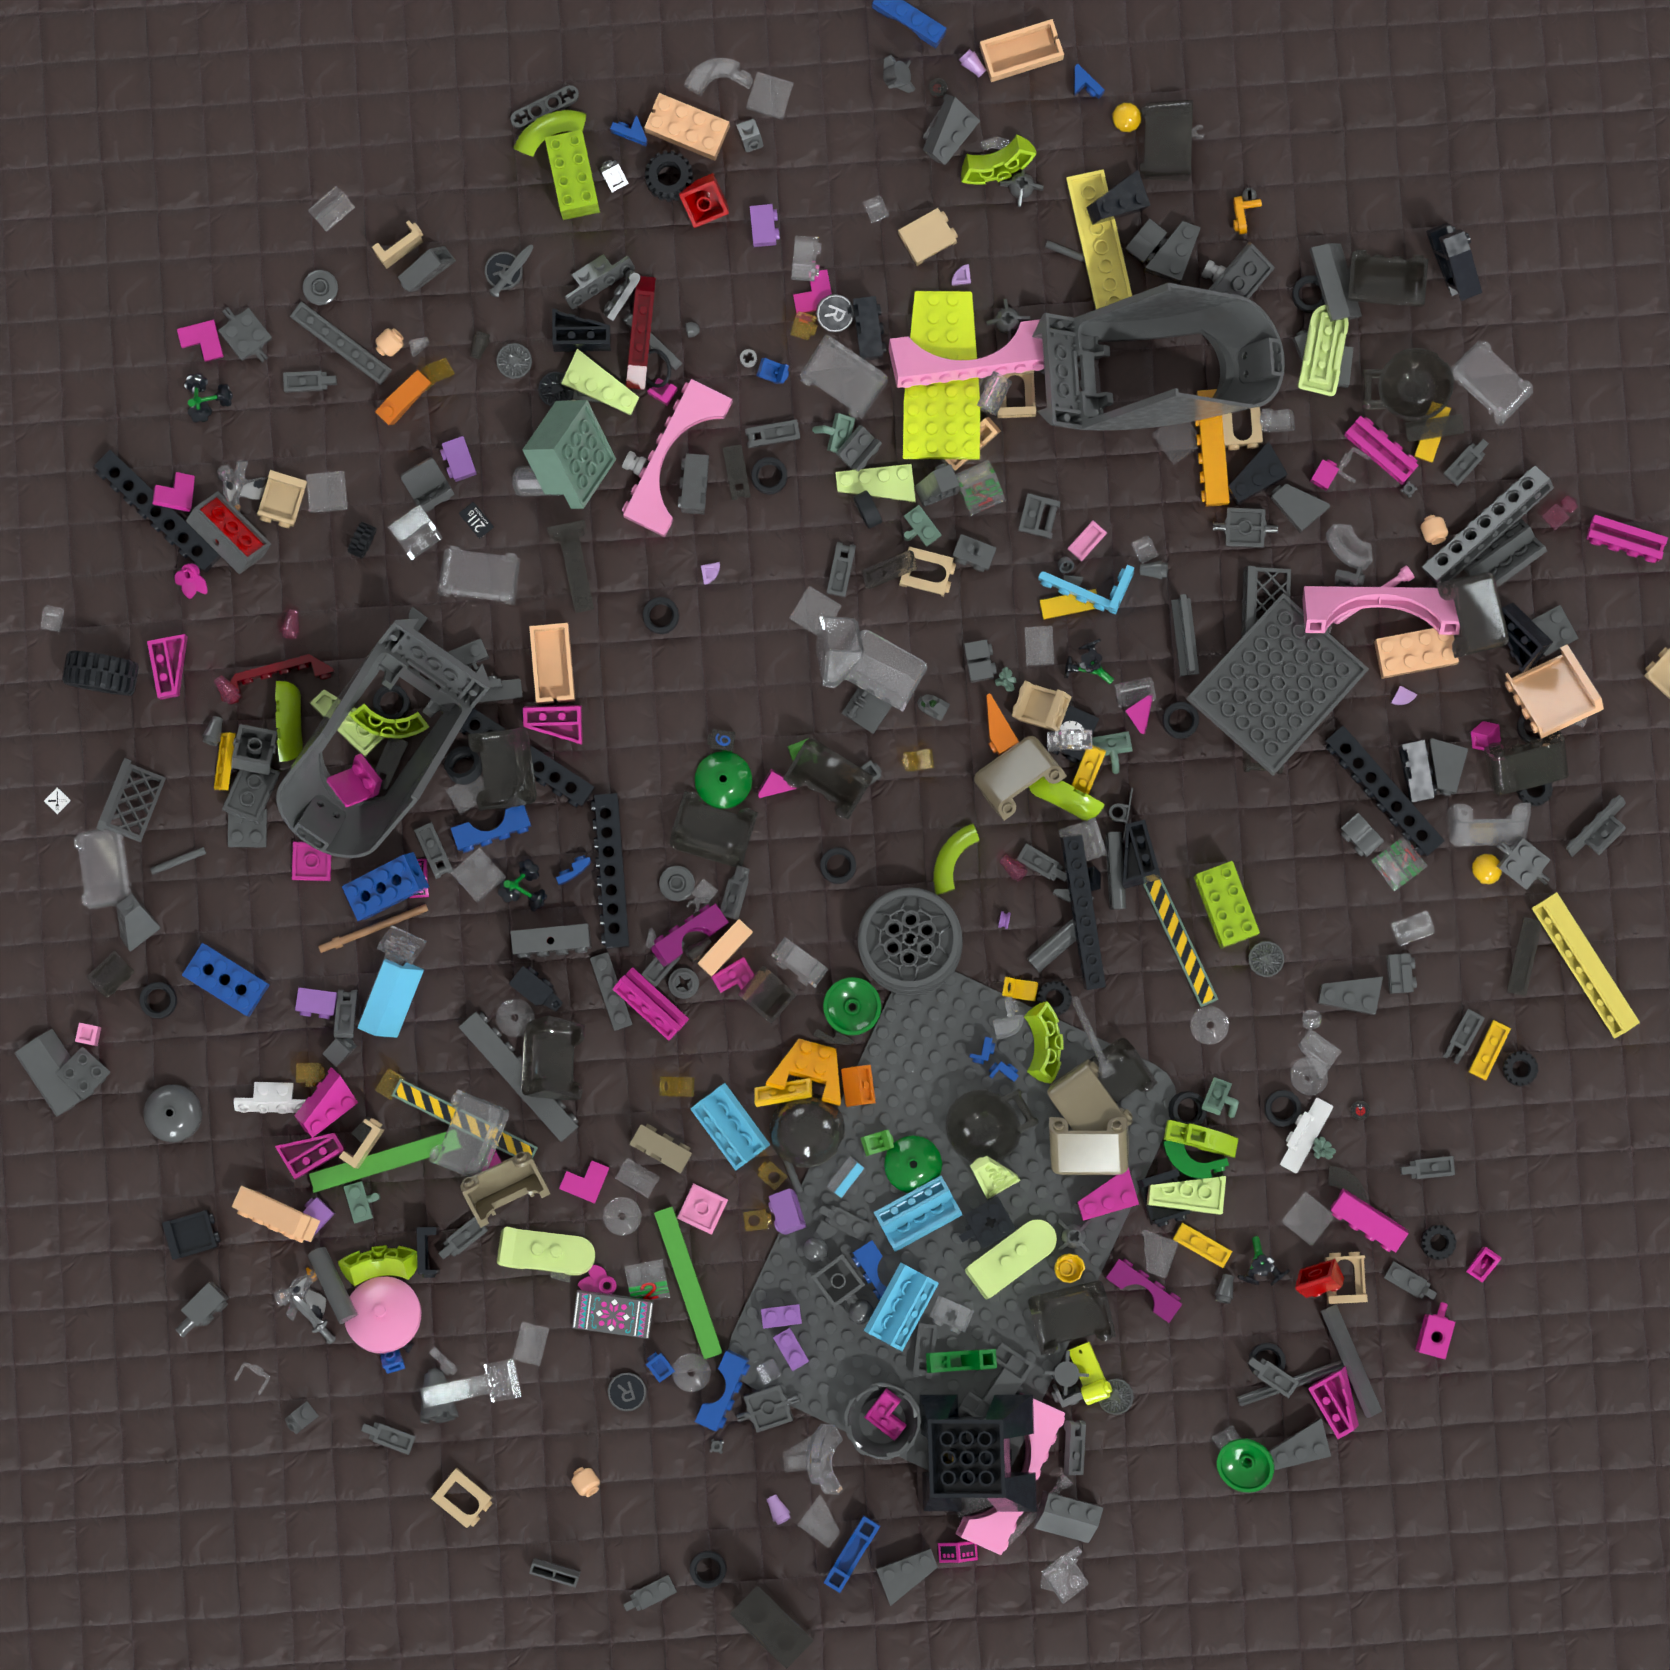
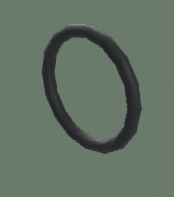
M650 349L648 355L658 353L667 364V377L662 383H652L646 375V382L650 386L660 388L665 386L671 377V364L667 355L661 350Z

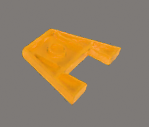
M798 1039L766 1081V1086L784 1090L789 1074L804 1079L810 1078L811 1081L826 1084L822 1101L840 1106L841 1097L836 1049Z

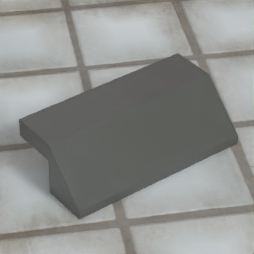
M1328 243L1310 248V254L1330 322L1345 318L1350 320L1362 317L1342 245Z
M1520 518L1464 568V571L1476 587L1485 595H1488L1547 552V549L1535 537L1531 527Z
M53 1029L38 1036L14 1053L56 1117L72 1109L83 1100L56 1075L71 1059V1056Z

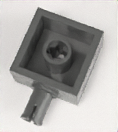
M208 1282L181 1309L187 1318L175 1330L182 1337H185L195 1325L197 1327L207 1326L214 1319L212 1315L216 1311L221 1312L228 1305L226 1301L229 1297L214 1282Z

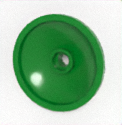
M727 751L715 752L704 758L699 764L695 773V786L701 799L708 805L719 809H728L739 805L746 799L752 787V774L748 764L737 754ZM724 775L727 777L726 782H721L719 778Z
M845 978L833 984L826 993L823 1005L824 1014L828 1023L836 1031L845 1035H859L870 1030L878 1021L881 1013V1000L878 992L869 982L860 978ZM851 1003L856 1005V1009L853 1011L849 1009Z
M903 1137L893 1143L894 1148L887 1151L884 1161L885 1173L891 1184L900 1191L910 1193L936 1179L941 1174L942 1159L940 1152L931 1141L924 1137ZM911 1161L917 1162L916 1168L910 1167Z
M1236 1439L1228 1442L1223 1446L1217 1458V1469L1222 1480L1231 1488L1241 1492L1250 1493L1262 1490L1270 1483L1274 1475L1275 1465L1270 1452L1260 1443L1250 1439Z

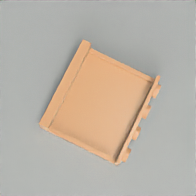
M1568 645L1560 647L1561 655L1513 678L1508 673L1505 674L1507 680L1505 686L1508 692H1513V699L1516 705H1521L1524 718L1531 721V729L1534 733H1538L1541 739L1604 709L1602 698Z

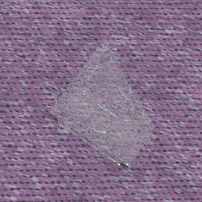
M1312 1029L1308 1030L1298 1045L1302 1053L1306 1055L1309 1065L1314 1068L1319 1081L1323 1079L1341 1053V1050Z
M1143 1229L1147 1272L1166 1279L1179 1242Z

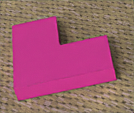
M827 269L808 273L811 292L793 295L797 314L816 311L820 300L832 294Z
M214 320L177 329L181 347L186 348L200 344L205 362L224 357Z
M176 472L173 488L155 485L152 504L190 512L195 476Z
M744 957L711 977L720 993L738 984L748 1000L763 991Z
M591 1161L585 1178L566 1171L559 1189L595 1203L609 1167Z
M886 1388L864 1418L895 1441L907 1425L892 1414L901 1402V1399Z

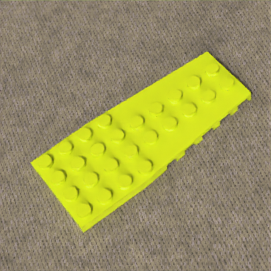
M916 291L910 339L923 350L941 358L950 360L977 359L972 292ZM978 377L963 381L953 380L947 383L938 382L905 388L903 459H980V392Z

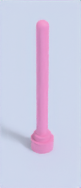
M1406 565L1400 569L1398 576L1381 587H1395L1402 581L1409 582L1415 577ZM1359 610L1341 616L1334 623L1340 624Z

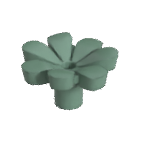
M1008 667L1003 668L1002 672L999 673L1000 678L995 680L996 686H1004L1007 692L1014 691L1015 687L1013 684L1016 683V678L1011 677L1012 671Z
M1324 1137L1315 1138L1313 1141L1315 1145L1313 1147L1315 1151L1314 1156L1317 1159L1325 1157L1329 1160L1336 1153L1334 1148H1330L1332 1144L1329 1141L1326 1142Z

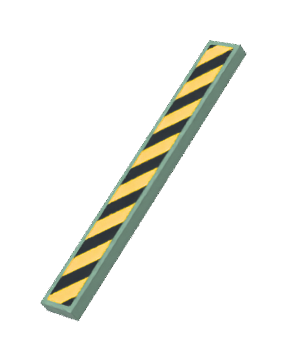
M1162 878L1143 884L1200 1008L1218 1000Z
M401 1078L391 1095L513 1157L519 1152H529L533 1158L538 1147Z

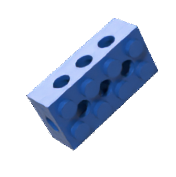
M414 852L376 868L345 884L342 888L357 921H361L429 888V885Z
M204 943L201 944L182 974L183 977L250 1017L270 985ZM208 965H213L214 972L211 975H207L205 972ZM225 975L230 976V982L227 985L222 984V977ZM241 985H245L247 989L244 995L238 994V988Z

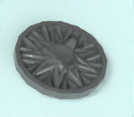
M315 270L304 279L303 293L312 304L326 305L337 296L338 282L330 272Z
M517 343L502 347L496 359L499 371L505 377L511 379L525 376L532 365V357L528 349Z
M672 866L662 873L659 886L662 894L667 899L679 902L691 896L695 881L692 873L685 867Z
M1270 941L1256 944L1248 956L1252 971L1262 977H1271L1277 974L1284 964L1282 949Z
M1110 1379L1108 1380L1112 1387L1110 1397L1099 1401V1404L1107 1413L1113 1415L1123 1414L1132 1406L1134 1400L1133 1390L1124 1380Z

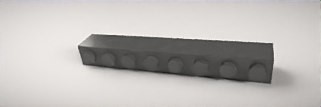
M475 1012L459 1028L560 1142H563L579 1128L577 1125L578 1119L572 1113L568 1115L565 1112L566 1106L559 1098L555 1100L551 1096L553 1091L546 1084L544 1086L540 1084L538 1074L534 1070L530 1072L525 1067L528 1063L521 1056L516 1057L513 1053L515 1050L508 1041L504 1043L500 1039L502 1034L496 1027L491 1029L487 1024L489 1022L488 1018L483 1013L478 1014Z

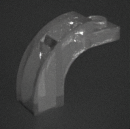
M715 58L698 65L690 73L684 85L685 88L702 96L707 86L715 79L729 78L750 89L753 84V78H751V74L744 70L738 71L740 69L739 62L728 58Z
M821 1424L814 1432L808 1445L806 1459L808 1475L811 1483L820 1485L825 1494L839 1495L843 1489L833 1472L832 1457L835 1449L843 1439L835 1425Z

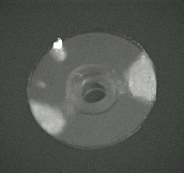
M521 999L505 1001L499 1007L496 1014V1022L499 1029L510 1037H520L527 1034L533 1027L535 1020L533 1009L527 1002ZM513 1014L518 1015L517 1021H512L511 1016Z
M1207 1006L1195 1012L1191 1019L1190 1028L1196 1040L1203 1044L1213 1045L1225 1038L1229 1030V1022L1222 1010ZM1207 1022H1212L1214 1027L1212 1029L1207 1028Z
M1303 1058L1293 1065L1290 1078L1293 1086L1302 1094L1316 1095L1326 1087L1328 1073L1324 1065L1318 1060ZM1304 1076H1308L1310 1081H1306Z
M615 1198L604 1209V1224L610 1232L616 1235H629L641 1223L642 1214L640 1207L630 1198ZM619 1213H625L626 1217L624 1220L619 1219Z
M684 1354L676 1360L673 1366L675 1370L672 1373L673 1380L684 1391H699L709 1382L711 1376L710 1365L699 1354ZM689 1369H693L695 1371L694 1376L691 1377L688 1375Z

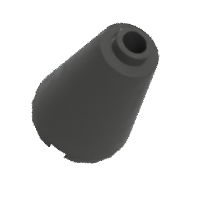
M437 1368L428 1370V1373L424 1375L420 1422L430 1424L429 1420L436 1423L455 1420V1417H459L444 1372Z

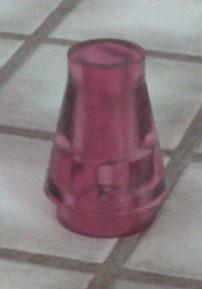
M292 609L287 611L281 628L282 637L296 639L297 635H299V611Z
M223 675L215 679L214 683L224 702L232 704L240 698L239 689L225 679Z
M1007 854L999 862L1012 880L1017 882L1022 880L1028 872L1025 865L1009 857Z

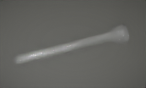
M1073 996L1072 1003L1098 1059L1101 1078L1110 1077L1115 1073V1069L1112 1063L1106 1061L1079 998Z
M1061 1473L1057 1478L1056 1486L1050 1492L1059 1494L1062 1489H1069L1073 1482ZM1030 1512L1016 1527L1014 1533L1008 1539V1547L1032 1523L1037 1516V1512Z

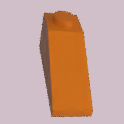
M417 370L382 403L375 413L388 425H394L432 382Z
M989 693L986 696L990 740L988 745L993 753L997 752L998 755H1001L1019 743Z

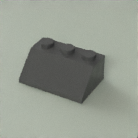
M1043 1491L1033 1528L1089 1543L1099 1526L1103 1507Z

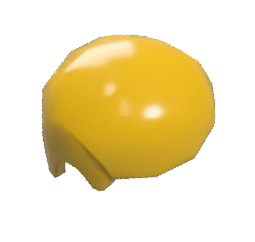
M1131 103L1118 105L1112 113L1114 125L1122 132H1131L1137 129L1141 123V113Z
M1482 854L1476 857L1473 862L1472 872L1482 884H1493L1502 875V870L1497 867L1500 861L1492 854Z
M1070 1253L1060 1256L1054 1266L1056 1277L1066 1283L1079 1280L1085 1270L1083 1260L1078 1255Z

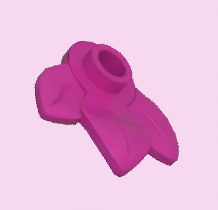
M193 563L185 564L175 574V583L182 586V592L187 598H193L196 591L207 594L206 581L200 576V570L197 565Z
M593 1265L589 1270L590 1276L578 1283L581 1290L606 1294L614 1293L617 1286L616 1281L612 1277L607 1276L605 1269L597 1265ZM605 1282L610 1283L611 1286L609 1289H605L603 1287V1284Z

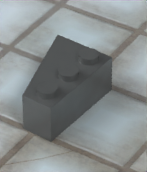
M945 94L943 98L944 103L941 110L937 113L938 118L934 128H931L923 151L935 162L946 165L980 122L956 97Z
M686 453V457L682 458L681 470H684V477H680L682 496H679L678 508H681L682 513L705 515L709 455Z
M944 463L936 466L935 471L931 472L915 486L923 507L959 493L960 485L951 464L946 465Z
M1383 977L1321 984L1317 1004L1375 1015Z
M1318 1418L1313 1423L1268 1450L1274 1460L1275 1470L1331 1457L1322 1418Z
M931 1548L876 1568L890 1606L938 1568Z

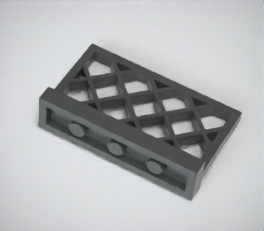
M1247 566L1243 569L1241 638L1258 621L1256 612L1260 608L1266 612L1267 609L1264 605L1270 599L1273 602L1276 601L1273 597L1276 593L1281 591L1290 598L1291 569ZM1258 572H1264L1269 577L1263 585L1257 579ZM1278 573H1286V582L1282 585L1274 579ZM1271 580L1278 587L1272 595L1264 587ZM1261 589L1268 596L1263 603L1257 599V593Z
M1182 594L1177 600H1171L1180 676L1198 675L1199 666L1191 599L1187 598L1186 594Z
M124 758L96 829L104 831L105 828L141 842L166 778L130 764L131 760ZM131 771L138 773L142 779L133 781L130 776ZM153 779L159 781L160 784L155 788H151L148 781ZM144 782L147 790L139 793L136 785ZM132 787L135 794L127 797L124 789ZM150 794L153 802L145 804L142 796ZM138 798L141 806L133 808L130 800ZM126 802L129 810L121 812L118 804ZM144 809L147 817L139 819L136 811ZM132 813L135 821L127 824L123 816ZM120 818L123 825L117 827L112 825L111 821ZM138 825L141 830L140 835L132 833L129 827Z

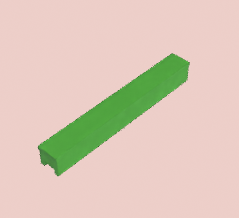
M454 1129L369 1155L365 1158L359 1169L352 1167L348 1163H343L310 1173L313 1193L463 1148L457 1130Z
M669 1207L655 1212L654 1214L704 1360L722 1354L723 1351L674 1208Z

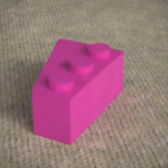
M185 634L147 641L157 697L160 700L180 695L188 638Z
M582 705L523 707V725L525 728L583 744Z
M332 1067L328 1070L329 1074L323 1082L318 1083L314 1094L306 1099L294 1115L301 1127L312 1138L358 1103L342 1077Z
M337 1133L275 1146L293 1178L296 1180L346 1150Z
M1129 1168L1125 1173L1114 1176L1077 1202L1082 1221L1139 1205Z
M1346 1366L1317 1381L1308 1388L1337 1439L1354 1431L1359 1426Z

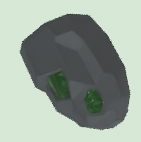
M928 694L920 697L917 702L919 709L923 713L940 722L950 706L944 700Z

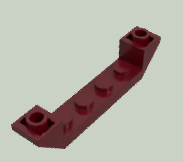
M640 276V281L635 290L626 387L630 389L645 390L655 277Z
M310 654L234 674L221 699L224 703L227 702L228 705L239 702L238 699L243 698L239 683L242 682V685L253 683V679L257 678L266 680L272 678V674L276 673L285 675L294 668L304 670L312 664L314 675L316 678H320V680L331 678V674H335V670Z

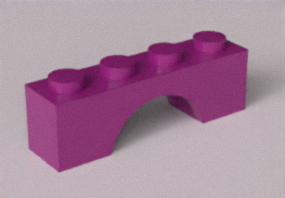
M716 903L711 907L708 904L700 909L699 912L701 914L698 916L691 915L685 919L683 926L679 927L676 925L670 929V934L665 938L661 935L653 941L654 945L651 947V950L663 967L683 954L682 939L685 934L697 931L710 937L729 923Z
M1125 1258L1122 1261L1118 1259L1105 1278L1120 1289L1133 1284L1145 1287L1153 1297L1152 1312L1170 1323L1182 1306V1303L1179 1302L1181 1298L1173 1292L1169 1295L1163 1291L1165 1288L1157 1281L1154 1283L1149 1281V1275L1142 1270L1135 1271L1132 1268L1133 1264Z

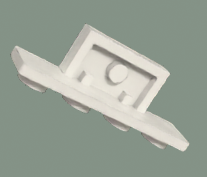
M255 1082L253 1098H234L235 1111L242 1113H297L306 1100L293 1099V1083Z
M1316 1098L1309 1112L1299 1115L1295 1123L1297 1125L1294 1132L1291 1131L1286 1139L1289 1148L1280 1163L1281 1166L1294 1173H1298L1314 1144L1313 1141L1318 1137L1333 1109L1332 1105Z

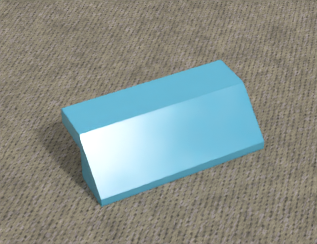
M385 959L358 1029L374 1036L397 1038L424 969L408 962L401 966Z
M726 1083L719 1086L691 1108V1111L735 1171L770 1146V1143Z
M942 1176L874 1212L895 1252L963 1215Z
M900 1262L864 1331L903 1351L939 1283Z

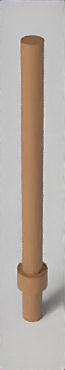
M427 905L418 906L343 937L337 936L332 938V941L318 946L319 950L323 953L333 948H341L343 944L427 912Z

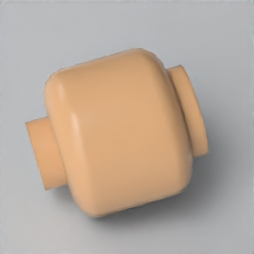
M387 328L376 338V350L382 356L386 354L392 357L403 347L404 343L402 340L404 337L395 328Z
M1435 515L1426 517L1420 527L1425 541L1432 543V545L1444 542L1448 535L1444 519L1442 517H1435Z
M581 1467L573 1473L574 1477L571 1483L579 1495L590 1497L599 1490L600 1480L593 1469Z

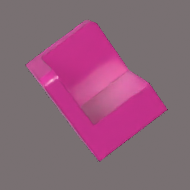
M658 378L655 384H660L663 380ZM667 383L660 388H649L648 394L668 406L678 390L676 386Z
M1482 721L1471 731L1472 748L1487 752L1491 751L1501 741L1499 724Z

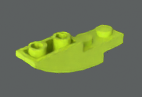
M1167 1120L1163 1138L1164 1140L1197 1147L1199 1150L1235 1158L1238 1138L1206 1127Z

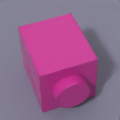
M1329 459L1327 461L1322 460L1310 482L1327 491L1339 471V468L1336 467L1337 464Z

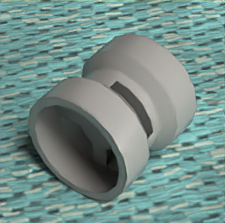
M1209 260L1201 277L1209 278L1214 283L1225 271L1226 267L1222 265L1217 266L1213 261Z
M629 451L622 468L625 470L630 469L639 476L646 465L647 459L637 457L634 452Z

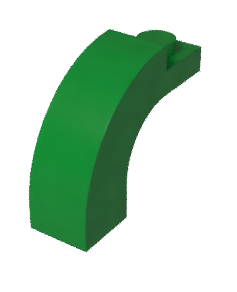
M1172 1141L1163 1142L1164 1150L1170 1163L1186 1176L1197 1179L1212 1178L1210 1170H1214V1173L1225 1171V1166H1229L1227 1158L1208 1163L1196 1162L1189 1157L1184 1144Z
M996 1349L926 1353L927 1373L996 1369Z

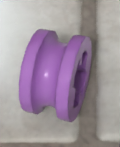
M1001 911L998 928L1003 926L1005 929H1008L1010 912L1005 914L1004 911Z

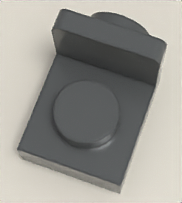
M1359 566L1356 574L1337 569L1335 587L1362 586L1365 580L1363 567Z

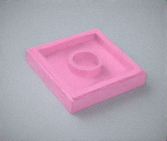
M693 1183L677 1219L712 1235L728 1199Z

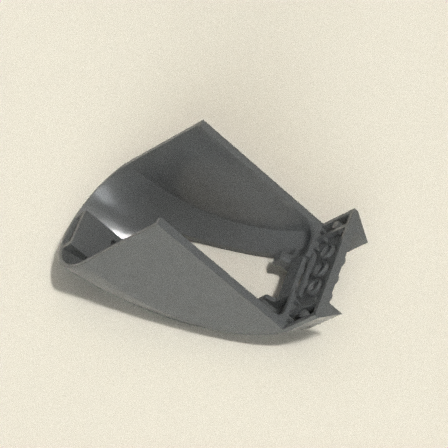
M1165 283L1075 318L1044 313L1032 336L1042 339L1047 399V408L1037 412L1052 426L1078 430H1130L1207 419L1267 404L1276 396L1284 376L1285 360L1280 336L1272 320L1260 306L1243 296L1172 283ZM1201 333L1213 346L1220 365L1219 385L1213 398L1179 393L1178 389L1175 388L1113 411L1103 412L1106 406H1111L1114 402L1113 393H1096L1094 359L1110 356V347L1099 345V342L1149 340ZM1078 368H1079V370L1081 371V380H1080V381H1079V377H1078Z
M402 619L393 622L337 697L278 787L276 801L284 822L301 840L321 852L342 858H358L375 851L419 800L470 712L491 687L483 663L476 671L464 665L413 629L419 619ZM382 670L385 672L382 679L384 686L391 690L399 677H401L431 698L423 709V713L430 718L439 711L443 712V714L385 796L372 797L346 807L326 782L327 778L331 775L324 764L322 751L377 673ZM420 672L430 679L426 680L420 675Z

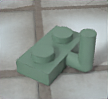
M835 413L832 427L826 425L814 426L813 432L829 434L830 439L827 450L836 453L852 435L855 418Z
M920 505L904 515V518L912 527V530L904 533L905 541H910L918 535L924 545L928 547L942 536Z
M1129 731L1091 738L1092 745L1106 750L1104 756L1110 755L1112 772L1118 774L1120 771L1118 754L1132 751Z
M1214 1077L1202 1109L1220 1116L1224 1104L1230 1105L1228 1116L1234 1118L1239 1101L1228 1096L1232 1083Z
M363 1181L344 1186L354 1224L372 1219L373 1215L369 1203L380 1200V1194L373 1193L367 1196Z

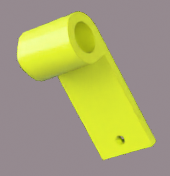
M1090 1342L1069 1349L1070 1357L1077 1366L1079 1373L1089 1374V1377H1079L1083 1385L1081 1393L1086 1404L1091 1405L1109 1398L1112 1387L1105 1380Z

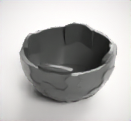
M873 1383L849 1401L844 1414L846 1434L854 1448L862 1455L875 1459L890 1460L909 1450L916 1442L921 1424L919 1407L913 1397L904 1389L890 1383ZM886 1388L901 1399V1402L892 1414L907 1425L895 1441L864 1418Z

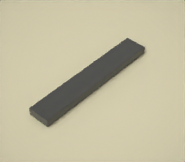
M300 302L290 315V318L379 385H382L392 372V369L303 302Z
M1337 1304L1322 1310L1323 1318L1344 1367L1346 1366L1347 1374L1366 1418L1382 1412Z

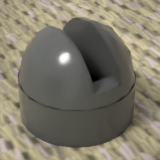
M1252 188L1244 189L1241 194L1243 202L1250 201L1248 200V191H1251V200H1256V191Z
M694 322L685 323L688 338L695 337L700 330L698 324Z
M1064 556L1058 560V568L1062 573H1069L1073 570L1074 563L1069 557Z

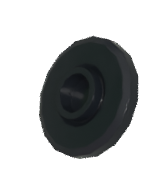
M548 373L539 383V396L545 404L551 407L556 401H570L573 397L574 390L562 385L564 373Z

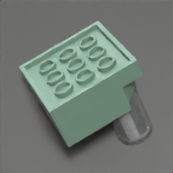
M588 400L556 401L522 449L530 466H519L515 469L512 478L513 488L516 494L521 497L564 495L571 509H584L616 461V457Z

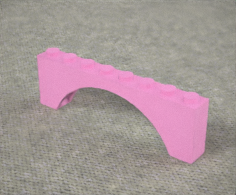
M1039 320L1020 322L1016 334L1007 345L989 356L974 360L941 358L920 348L909 336L892 338L889 341L888 349L897 388H909L915 385H929L938 382L947 383L953 380L963 381L976 377L985 378L991 375L1002 376L1007 373H1022L1030 370L1040 371L1044 369L1043 342L1040 338L1032 337Z
M692 379L689 383H685L681 391L684 394L681 400L677 399L673 407L675 412L672 417H668L664 425L667 428L664 434L660 433L656 441L658 446L655 451H651L647 459L650 462L647 468L643 467L639 475L641 480L638 485L635 484L630 494L633 496L630 502L626 501L622 509L624 518L663 537L666 536L673 522V518L667 511L660 493V472L669 448L682 433L692 426L708 420L724 419L733 402L731 398Z
M1304 586L1302 602L1305 633H1325L1335 620L1349 612L1364 608L1383 607L1398 609L1416 615L1429 623L1439 634L1459 635L1461 617L1457 588Z
M1033 1398L1034 1434L1024 1436L1025 1460L1021 1472H1036L1037 1480L1041 1474L1042 1464L1048 1459V1451L1056 1441V1433L1065 1421V1413ZM993 1507L979 1514L963 1516L956 1535L1002 1555L1003 1551L1008 1547L1010 1535L1016 1529L1017 1519L1023 1512H998Z

